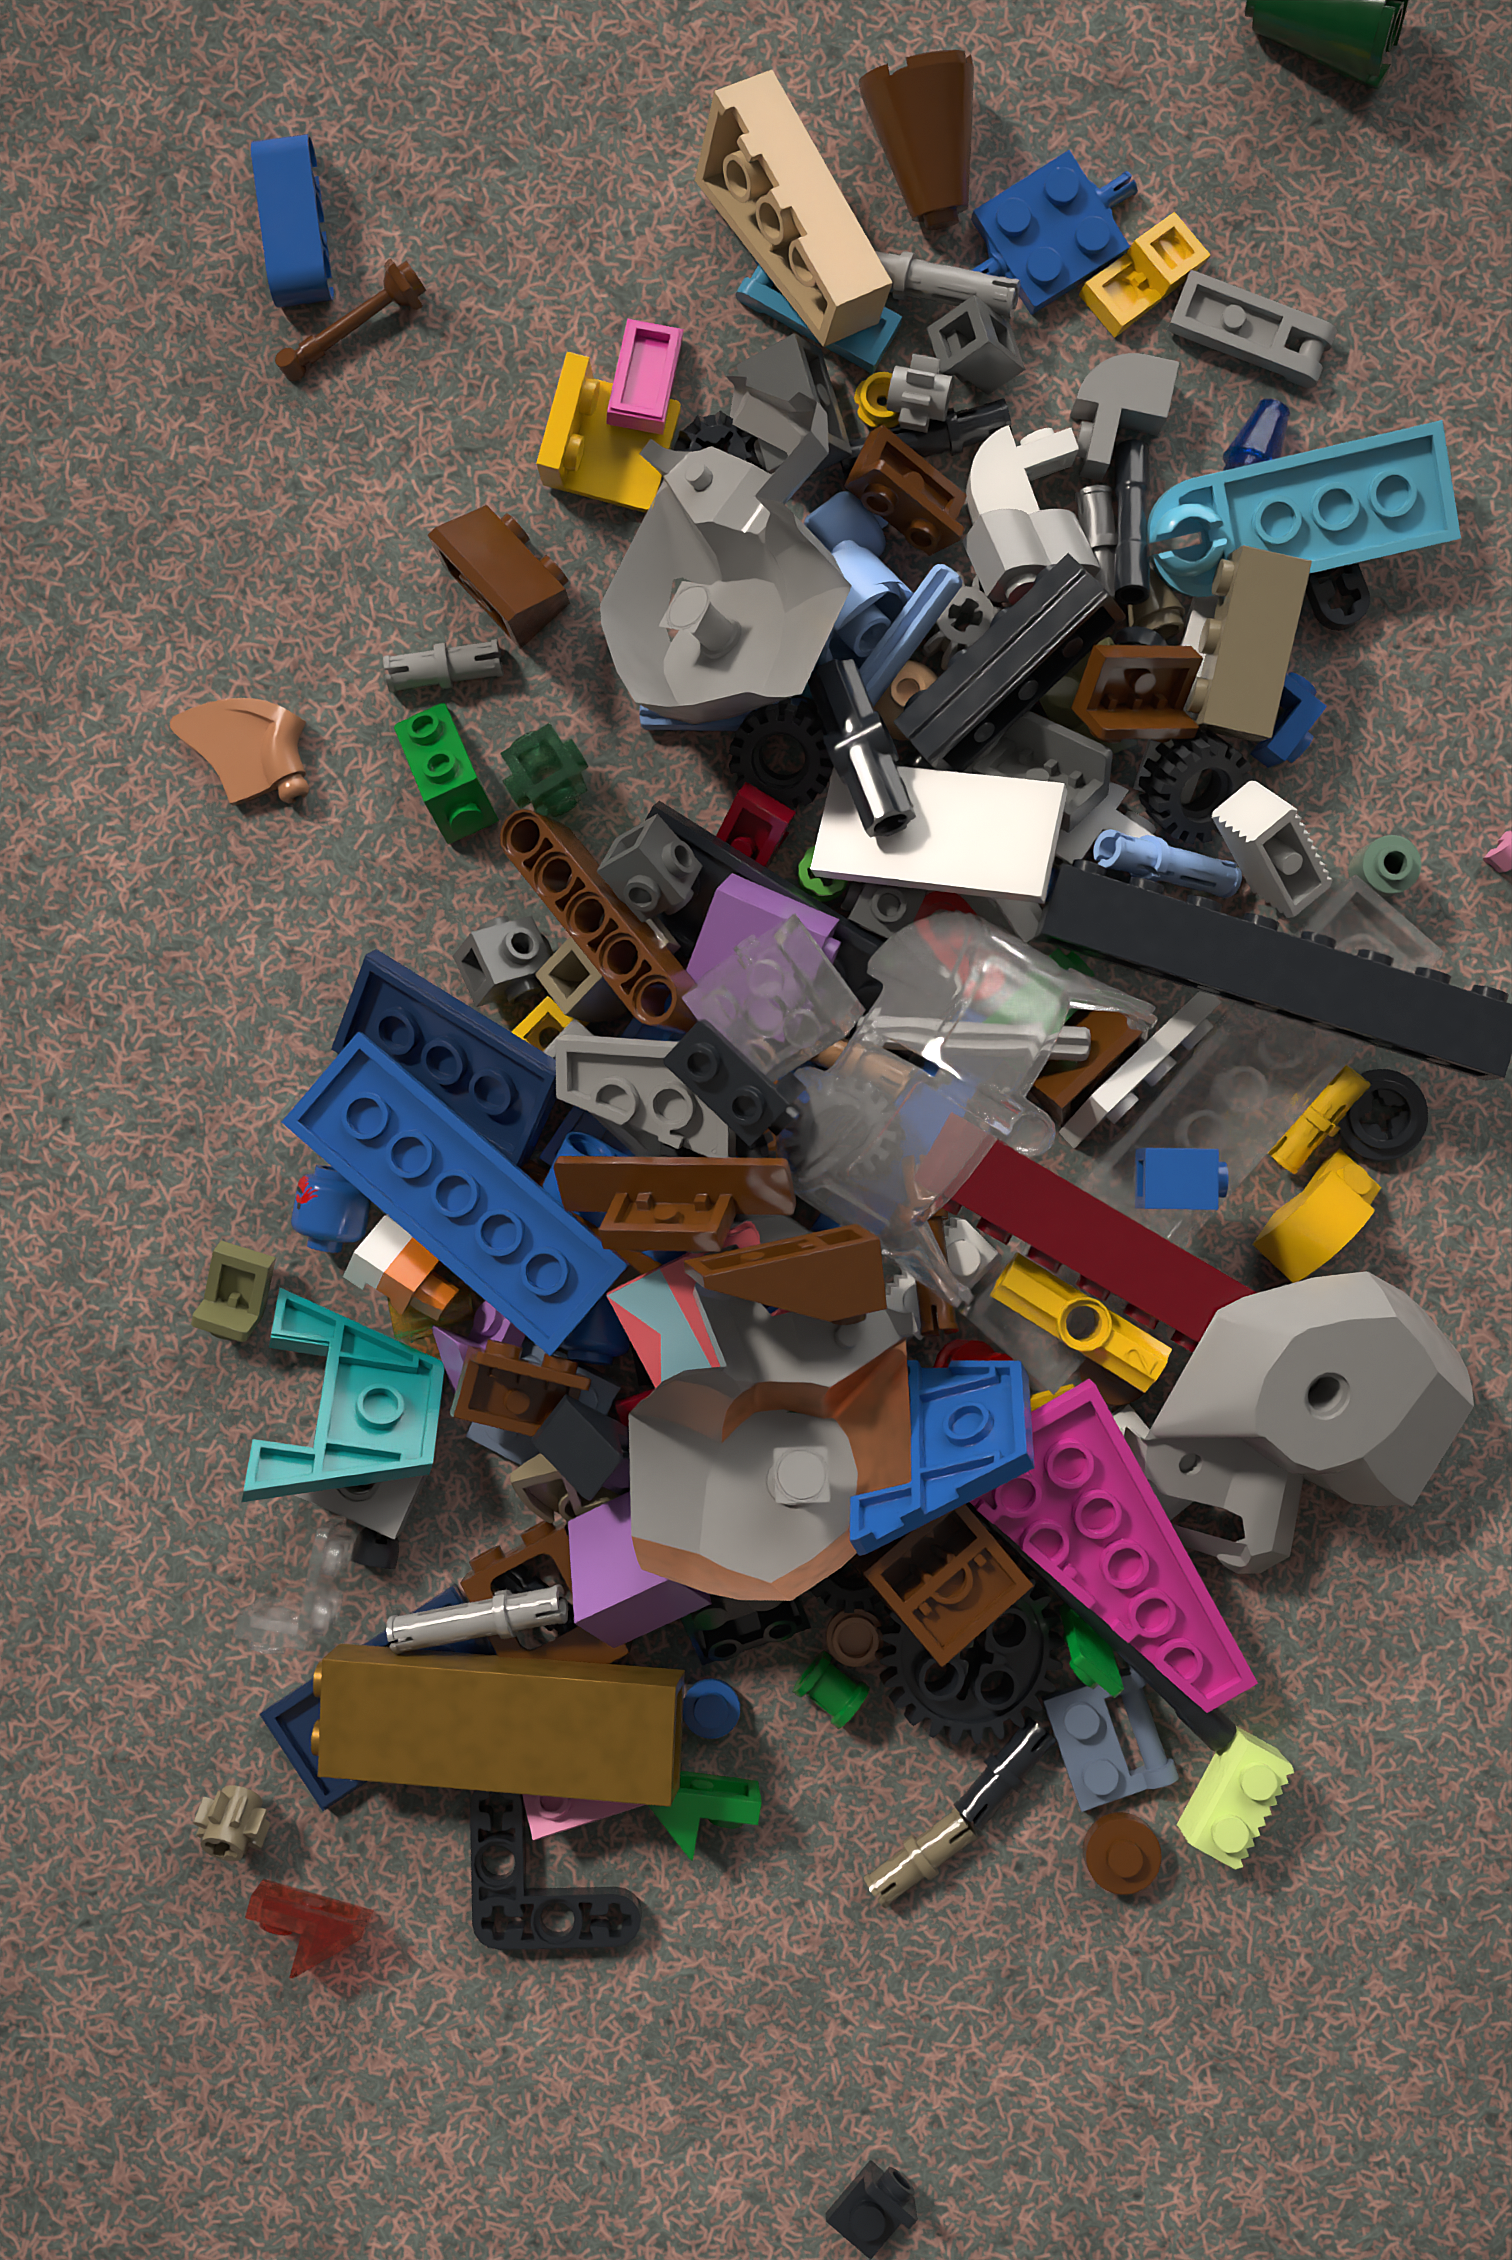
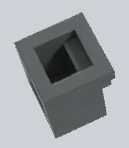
M975 295L927 327L936 358L940 359L939 368L941 374L955 375L963 383L969 381L987 395L1025 370L1010 323Z

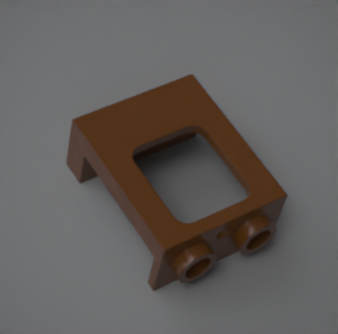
M543 1520L520 1534L524 1543L516 1548L503 1553L500 1545H497L471 1559L469 1564L472 1571L467 1573L460 1582L470 1603L492 1599L495 1595L491 1585L495 1577L542 1553L548 1554L554 1559L572 1593L568 1521L555 1526L554 1523H548ZM579 1626L534 1649L523 1647L517 1636L508 1639H501L498 1634L488 1636L499 1657L609 1664L630 1653L633 1643L631 1640L616 1648H612Z

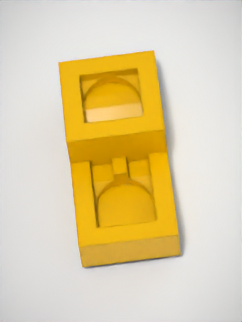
M1173 212L1134 240L1125 255L1087 281L1079 296L1115 338L1185 282L1190 270L1197 271L1207 262L1211 255L1179 216Z

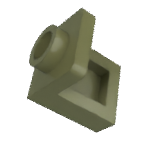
M221 1240L213 1250L204 1299L194 1311L191 1325L208 1331L220 1339L237 1340L240 1342L247 1341L263 1318L276 1257Z

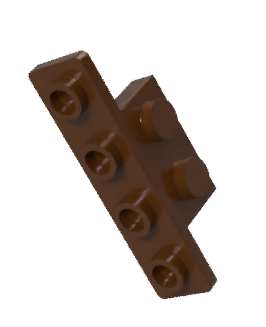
M559 1156L553 1165L565 1210L572 1212H607L599 1228L603 1249L630 1250L633 1252L648 1250L688 1251L690 1253L721 1252L736 1214L792 1215L796 1207L789 1162L784 1158Z

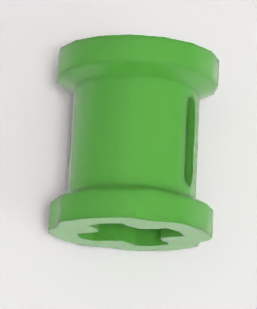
M815 846L806 851L804 858L799 864L798 884L802 891L818 901L829 902L838 898L844 892L848 880L832 879L831 886H823L820 878L810 879L809 875L813 873L810 869L815 851Z

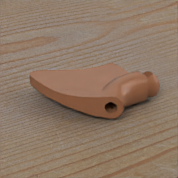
M230 698L208 702L172 717L170 721L171 730L212 765L223 784L230 804L233 806L253 800L277 789L280 799L286 803L297 802L296 796L302 795L305 798L309 793L310 787L304 779L306 771L297 746L299 737L307 722L285 708L260 699Z

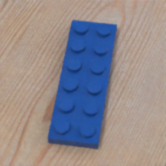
M357 1032L281 1122L549 1356L554 1355L631 1265L615 1250L603 1249L600 1237L571 1212L565 1210L563 1205L364 1033Z

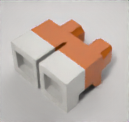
M384 1215L354 1251L343 1275L345 1279L362 1290L369 1284L390 1298L392 1307L401 1316L411 1305L436 1321L439 1320L450 1306L459 1291L457 1287L436 1273L443 1263L388 1215Z

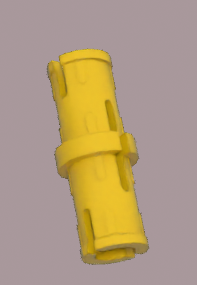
M1341 1061L1320 1090L1309 1101L1303 1099L1298 1105L1297 1110L1299 1113L1266 1152L1285 1169L1296 1174L1318 1145L1328 1135L1334 1137L1341 1129L1338 1123L1352 1105L1370 1088L1371 1084Z

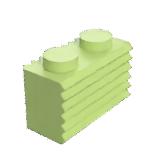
M1236 1726V1733L1233 1739L1224 1748L1216 1751L1177 1823L1183 1836L1188 1840L1187 1842L1233 1869L1242 1868L1241 1859L1249 1857L1247 1848L1254 1847L1252 1838L1260 1836L1258 1828L1266 1825L1264 1817L1272 1815L1270 1806L1277 1805L1275 1796L1283 1794L1282 1785L1289 1784L1286 1775L1294 1773L1292 1764L1277 1748Z

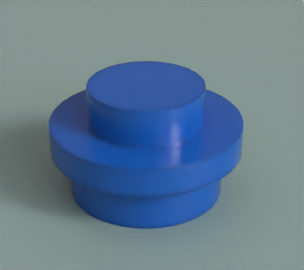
M709 1678L695 1683L687 1691L683 1700V1718L689 1729L698 1736L709 1739L722 1737L728 1734L738 1722L740 1716L739 1697L728 1683L719 1679Z

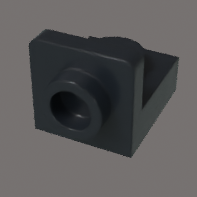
M870 2160L826 2212V2222L871 2260L901 2223L906 2228L911 2229L917 2222L915 2198L913 2197L915 2194L914 2188L896 2169L888 2167L884 2172Z

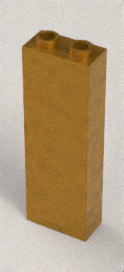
M340 1643L317 1664L315 1669L313 1693L315 1697L320 1698V1719L315 1722L313 1727L311 1752L314 1756H318V1777L671 1807L680 1787L685 1670L549 1659L506 1658L497 1655L419 1649L405 1651L402 1654H394L390 1647Z

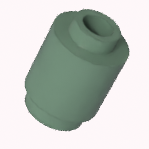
M1397 835L1380 837L1359 849L1352 857L1348 870L1350 883L1354 890L1364 898L1376 901L1388 899L1409 889L1417 881L1421 872V857L1415 845L1404 837ZM1384 860L1389 864L1391 873L1385 869Z

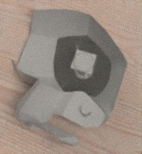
M726 376L735 386L730 417L733 418V425L787 452L788 457L774 473L769 474L754 464L712 446L694 452L673 451L661 447L650 439L639 454L663 476L664 480L600 603L601 625L616 671L634 701L663 717L694 725L729 719L802 694L852 587L845 579L834 556L795 514L785 506L787 501L829 454L826 411L817 401L801 392H798L789 401H785L752 388L748 378L740 376ZM684 578L691 581H682L669 605L673 580ZM666 628L679 630L672 642H670Z
M1367 1271L1314 1277L1243 1297L1217 1310L1145 1440L1142 1441L1127 1426L1124 1438L1144 1475L1153 1481L1161 1494L1221 1507L1241 1516L1243 1519L1245 1539L1237 1542L1172 1524L1184 1547L1217 1557L1226 1568L1236 1574L1262 1573L1290 1557L1303 1479L1354 1504L1413 1506L1474 1407L1473 1392L1468 1370L1459 1352L1425 1310L1405 1292Z

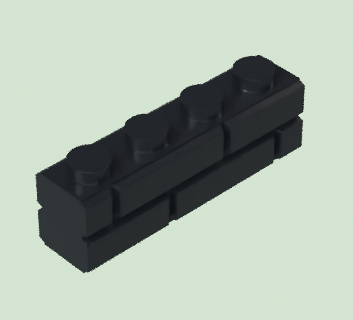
M1067 553L1057 564H1051L1041 570L1034 581L1033 587L1017 603L1000 610L992 619L990 629L970 648L958 651L948 662L947 670L926 690L913 694L906 702L904 712L893 722L936 770L963 773L1093 649L1094 645L1103 640L1127 616L1107 590Z

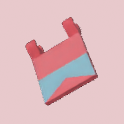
M745 1221L729 1230L722 1248L737 1244L738 1248L760 1244V1234L751 1221ZM688 1252L607 1292L606 1296L655 1388L662 1381L684 1370L720 1367L693 1296L696 1281L685 1273L684 1260L702 1257L708 1252ZM779 1308L776 1311L772 1312L770 1315L776 1316L789 1313L791 1311Z

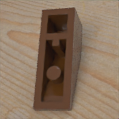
M857 1223L684 1260L685 1273L705 1289L821 1319L837 1325L860 1323L867 1318V1313L887 1309L880 1238Z

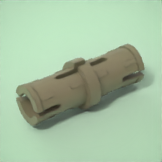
M955 1807L951 1810L952 1812L919 1837L915 1838L911 1834L903 1840V1849L863 1877L874 1897L879 1896L878 1902L883 1908L889 1907L891 1902L926 1877L931 1881L939 1875L938 1867L969 1843L979 1839L973 1827L967 1820L963 1819L964 1816Z

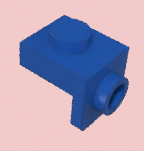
M1293 672L1286 673L1279 704L1284 710L1275 721L1272 738L1260 741L1250 753L1267 768L1286 760L1293 763L1302 755L1314 738L1308 732L1327 707L1315 697L1317 693L1315 687L1304 677Z

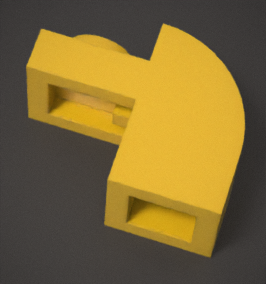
M1339 1148L1323 1161L1305 1189L1272 1215L1252 1245L1292 1283L1299 1282L1330 1260L1359 1232L1374 1213L1375 1209L1370 1205L1382 1187Z

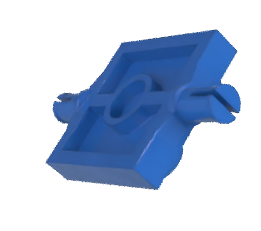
M1066 151L973 210L971 221L986 243L989 259L972 269V271L997 277L1019 279V297L1029 313L1033 315L1104 270L1127 253L1130 245L1113 220L1111 209L1138 193L1135 180L1130 182L1132 175L1125 171L1122 175L1099 189L1088 180L1071 151Z

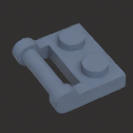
M1130 1666L1119 1670L1124 1690L1119 1695H1121L1145 1764L1139 1768L1128 1770L1104 1700L1111 1697V1695L1098 1685L1095 1689H1092L1086 1684L1080 1683L1041 1697L1081 1812L1146 1789L1168 1786L1179 1779L1174 1760L1166 1757L1143 1691V1687L1147 1682Z

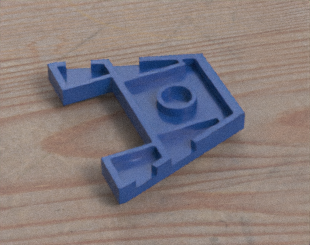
M907 1360L911 1423V1482L850 1497V1542L858 1555L868 1554L1035 1468L1029 1376L1021 1361L951 1360L949 1368H922L918 1360Z

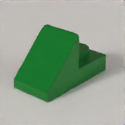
M680 1770V1787L671 1807L648 1806L687 1857L693 1861L700 1818L709 1819L712 1824L729 1829L739 1828L743 1824L758 1825L762 1802L758 1781Z

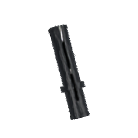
M1002 398L982 406L957 412L954 411L953 407L948 408L945 421L930 419L927 433L900 427L890 429V431L924 458L945 452H950L951 456L961 454L964 447L986 441L993 433L1005 426L1010 425L1012 433V424L1007 403ZM867 437L849 441L853 455L840 461L845 480L848 479Z

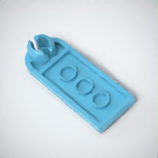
M1443 420L1199 476L1174 485L1157 500L1151 510L1147 522V544L1198 533L1200 544L1151 555L1150 561L1154 571L1167 586L1179 594L1189 597L1214 596L1212 594V582L1219 561L1221 559L1227 560L1228 554L1243 545L1311 560L1310 574L1461 539Z

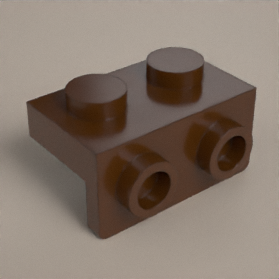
M881 425L871 431L844 487L859 498L867 510L881 516L902 533L910 545L924 551L928 556L960 541L965 528L956 519L967 495L887 427Z
M1094 645L1071 709L1089 727V731L1094 737L1108 743H1120L1123 739H1149L1160 743L1169 742L1171 739H1193L1199 726L1183 709L1203 657L1192 646Z
M488 1339L485 1349L468 1345L450 1415L454 1418L533 1437L565 1394L579 1401L581 1390L589 1391L592 1379L577 1373L579 1364L577 1361L555 1355L549 1356L545 1353L541 1364L521 1359L520 1356L523 1349L521 1347Z

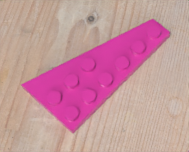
M1088 1379L1032 1411L1035 1468L975 1498L970 1503L1087 1608L1103 1619L1121 1638L1145 1656L1164 1676L1206 1713L1258 1684L1097 1386Z

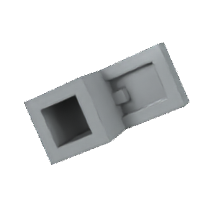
M1127 353L1108 358L1097 365L1086 376L1069 416L1091 421V423L1081 421L1076 439L1079 447L1076 457L1083 458L1080 477L1102 481L1110 465L1118 427L1156 436L1159 435L1168 417L1179 367L1178 361L1140 353Z

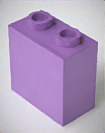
M732 873L716 889L686 972L700 987L705 996L707 1008L785 1041L798 1022L807 1026L820 998V993L811 989L818 972L828 974L837 956L841 941L832 937L839 919Z
M630 1491L568 1521L574 1623L612 1648H616L711 1604L710 1593L641 1569L637 1561L631 1536Z

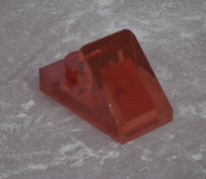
M263 1879L251 1895L245 1918L259 1922L260 1928L271 1934L283 1936L291 1935L293 1932L301 1934L289 1978L293 1979L361 1940L371 1922L374 1910Z

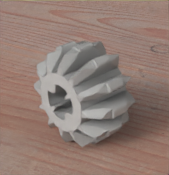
M958 571L956 572L963 580L962 587L925 636L931 638L924 645L922 653L926 657H930L942 649L945 653L941 661V668L947 670L948 662L958 651L970 648L990 629L994 616L1005 608L995 607L999 602L986 597V594L981 591L982 585L977 575L974 577L971 587L965 586L962 574ZM961 612L972 616L965 632L954 628L956 619L960 616Z

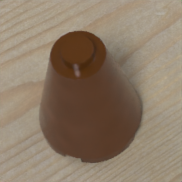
M939 50L906 57L907 66L898 69L892 75L889 73L887 63L867 72L858 82L861 98L912 221L924 222L926 230H938L958 224V214L969 208L974 65L971 54L966 57L965 51Z

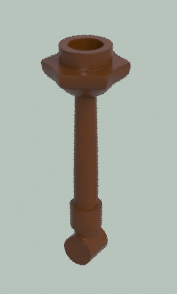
M388 259L384 265L385 276L383 280L384 289L328 326L313 337L311 335L298 344L299 348L296 350L284 348L279 351L275 357V363L289 381L301 379L306 373L305 365L309 362L313 364L325 356L324 352L345 338L391 302L401 306H409L413 310L422 308L423 305L418 296L423 294L426 289L407 260L397 266L392 259Z

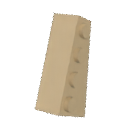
M773 70L715 90L694 181L823 347L878 324L893 282Z

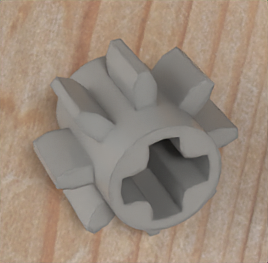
M913 354L910 368L895 366L889 387L887 411L900 413V428L927 433L930 419L945 421L952 393L953 376L940 374V359Z

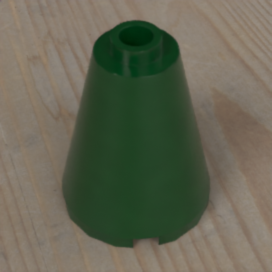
M1247 0L1245 16L1253 18L1252 30L1365 87L1378 90L1382 87L1391 65L1382 63L1384 53L1390 52L1393 45L1397 46L1409 0Z

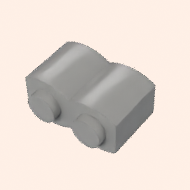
M997 509L980 514L962 541L986 597L997 602L1017 603L1033 587L1034 581L1041 570L1051 564H1057L1067 553L1094 578L1101 570L1076 515L1065 509H1046L1030 514L1018 509Z

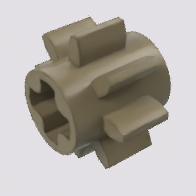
M235 1785L225 1786L221 1791H217L214 1800L203 1797L193 1824L199 1827L196 1836L202 1838L201 1848L209 1855L225 1861H238L242 1859L243 1855L247 1854L249 1847L261 1850L271 1824L265 1820L268 1811L261 1808L263 1804L262 1798L250 1789Z

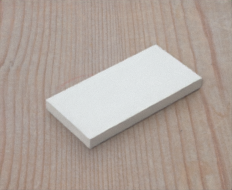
M897 766L899 774L906 785L910 801L914 806L916 818L907 824L906 829L888 837L875 836L870 838L863 828L847 784L841 781L835 768H833L810 868L815 877L1045 903L1068 792L1065 783Z

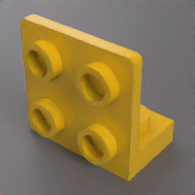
M567 351L536 462L543 486L647 513L661 486L663 476L639 453L650 439L663 448L671 449L681 413L680 402L670 399L663 435L606 424L607 409L613 383L594 379L590 357Z

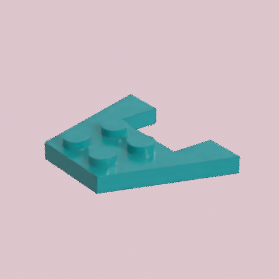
M279 1287L269 1348L327 1357L313 1448L253 1439L242 1502L430 1475L434 1459L443 1384V1362Z

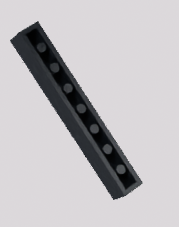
M1074 859L1072 866L1062 863L1054 872L1034 936L1035 940L1481 1080L1501 1079L1506 1076L1512 1056V1004L1507 1003L1509 994L1504 991L1482 985H1473L1471 991L1450 985L1452 978L1450 975L1430 968L1416 967L1414 973L1392 967L1393 957L1373 950L1359 949L1357 955L1335 949L1337 941L1323 934L1302 931L1300 937L1280 932L1278 931L1280 924L1278 921L1262 915L1245 913L1243 920L1220 913L1222 904L1205 897L1188 895L1185 902L1163 895L1165 887L1151 880L1131 877L1129 884L1106 877L1107 868L1090 861Z

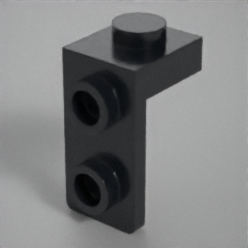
M707 1019L699 1020L663 1059L664 1065L749 1147L767 1129L777 1137L801 1112L793 1102L807 1087L794 1074L789 1071L774 1084Z

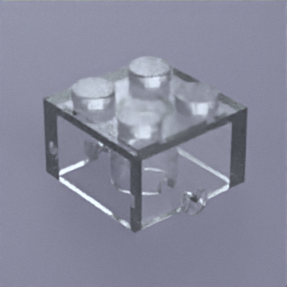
M795 913L758 938L754 933L746 937L733 948L736 953L706 972L682 997L698 1021L707 1019L772 1082L846 1037L866 1011Z

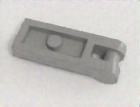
M1190 270L1166 330L1283 375L1287 381L1305 388L1317 386L1323 370L1322 365L1319 363L1324 351L1331 349L1337 334L1335 326L1325 320L1194 270ZM1288 336L1298 339L1302 344L1299 353L1284 348Z

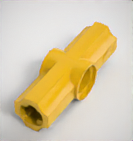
M1016 1252L1005 1266L989 1295L1048 1332L1063 1344L1075 1349L1143 1393H1146L1148 1388L1156 1382L1165 1368L1172 1348L1111 1311L1099 1300L1087 1296L1019 1252ZM1078 1306L1090 1308L1095 1319L1093 1330L1083 1338H1073L1069 1335L1066 1328L1068 1314Z

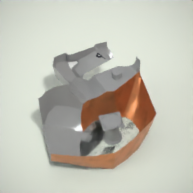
M737 1244L722 1248L721 1252L739 1248ZM708 1252L705 1253L704 1256L721 1252ZM696 1282L693 1296L720 1367L684 1370L662 1381L648 1397L641 1400L629 1413L631 1536L634 1551L642 1570L706 1593L738 1600L791 1601L840 1569L857 1553L850 1542V1497L911 1482V1423L906 1338L912 1333L917 1332L918 1328L912 1312L901 1313L889 1308L867 1313V1318L864 1321L851 1325H837L794 1312L771 1316L761 1303L708 1290Z

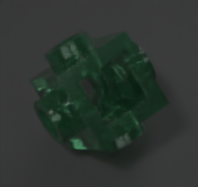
M550 722L538 730L530 731L520 736L509 748L500 753L510 774L502 782L520 810L530 805L532 810L544 816L551 814L552 817H558L577 806L581 801L580 795L588 791L581 773L589 768L585 758L571 738L564 742L561 741ZM546 774H552L544 780L540 781L542 776Z

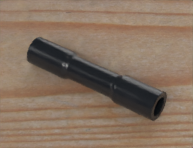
M1137 439L1125 440L1115 448V495L1118 499L1117 547L1114 553V597L1119 603L1125 605L1141 604L1150 596V551L1147 546V496L1150 491V454L1148 444Z

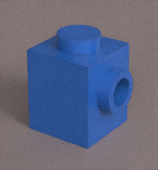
M1136 1149L1135 1208L1218 1210L1219 1198H1225L1228 1191V1167L1226 1162H1219V1149Z

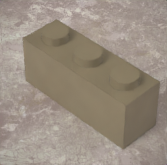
M1243 545L1228 554L1227 560L1221 559L1219 561L1212 582V594L1219 596L1214 619L1207 618L1199 640V653L1205 654L1201 677L1196 676L1185 705L1186 711L1192 712L1191 718L1197 723L1199 730H1208L1216 734L1252 742L1272 738L1312 564L1311 560Z

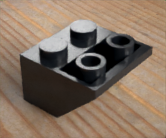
M710 1594V1605L680 1618L702 1666L715 1661L730 1660L741 1652L770 1642L785 1641L794 1634L811 1628L800 1595L791 1601L738 1600Z

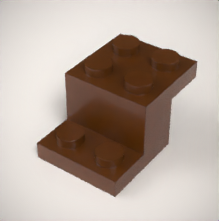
M966 1504L868 1554L858 1555L856 1553L848 1561L885 1606L902 1620L941 1667L948 1663L1033 1587V1584Z

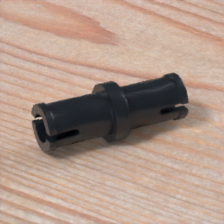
M1029 1715L1024 1719L1025 1726L1015 1732L997 1755L989 1754L984 1760V1763L987 1765L985 1770L960 1800L953 1804L969 1822L973 1821L974 1826L981 1831L984 1830L987 1822L1014 1790L1017 1793L1023 1790L1027 1785L1023 1779L1051 1745L1057 1742L1051 1734L1039 1726Z

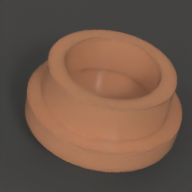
M863 1608L854 1609V1614L844 1613L843 1609L834 1615L828 1624L826 1631L828 1649L832 1656L844 1665L851 1667L867 1665L876 1658L875 1651L883 1647L884 1640L876 1632L877 1627L882 1625L870 1611L864 1612Z

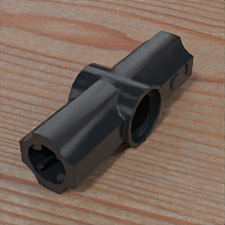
M833 659L816 667V672L808 679V684L818 708L817 711L827 731V734L823 735L824 743L841 781L847 784L865 832L870 838L875 836L888 837L906 829L907 824L916 818L914 806L910 801L906 785L895 763L899 760V756L882 716L878 710H874L857 665L853 659Z

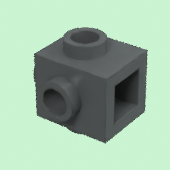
M656 814L616 837L597 869V873L613 889L618 899L626 904L643 923L663 911L667 915H672L683 908L694 894L691 887L702 865L694 857L690 847L681 841L663 819Z
M532 915L510 921L508 916H500L483 923L476 931L471 932L453 955V958L476 1007L506 998L510 1004H516L532 998L541 991V982L535 973L552 956V949L547 938L539 932Z

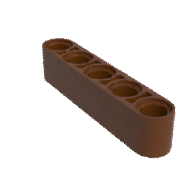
M522 809L511 814L504 822L500 833V842L504 853L634 1017L646 1025L679 1034L687 1033L699 1020L704 1018L706 1002L700 987L646 921L642 923L629 907L618 899L613 889L597 873L600 865L570 828L559 821L532 810ZM572 874L571 881H570L569 885L567 886L568 879H569L570 875ZM603 913H604V914H605L604 921H603L602 925H601L600 928H599V921H600L601 916H602ZM638 952L637 963L633 970H631L632 959ZM672 993L671 1006L665 1013V1001L669 994Z

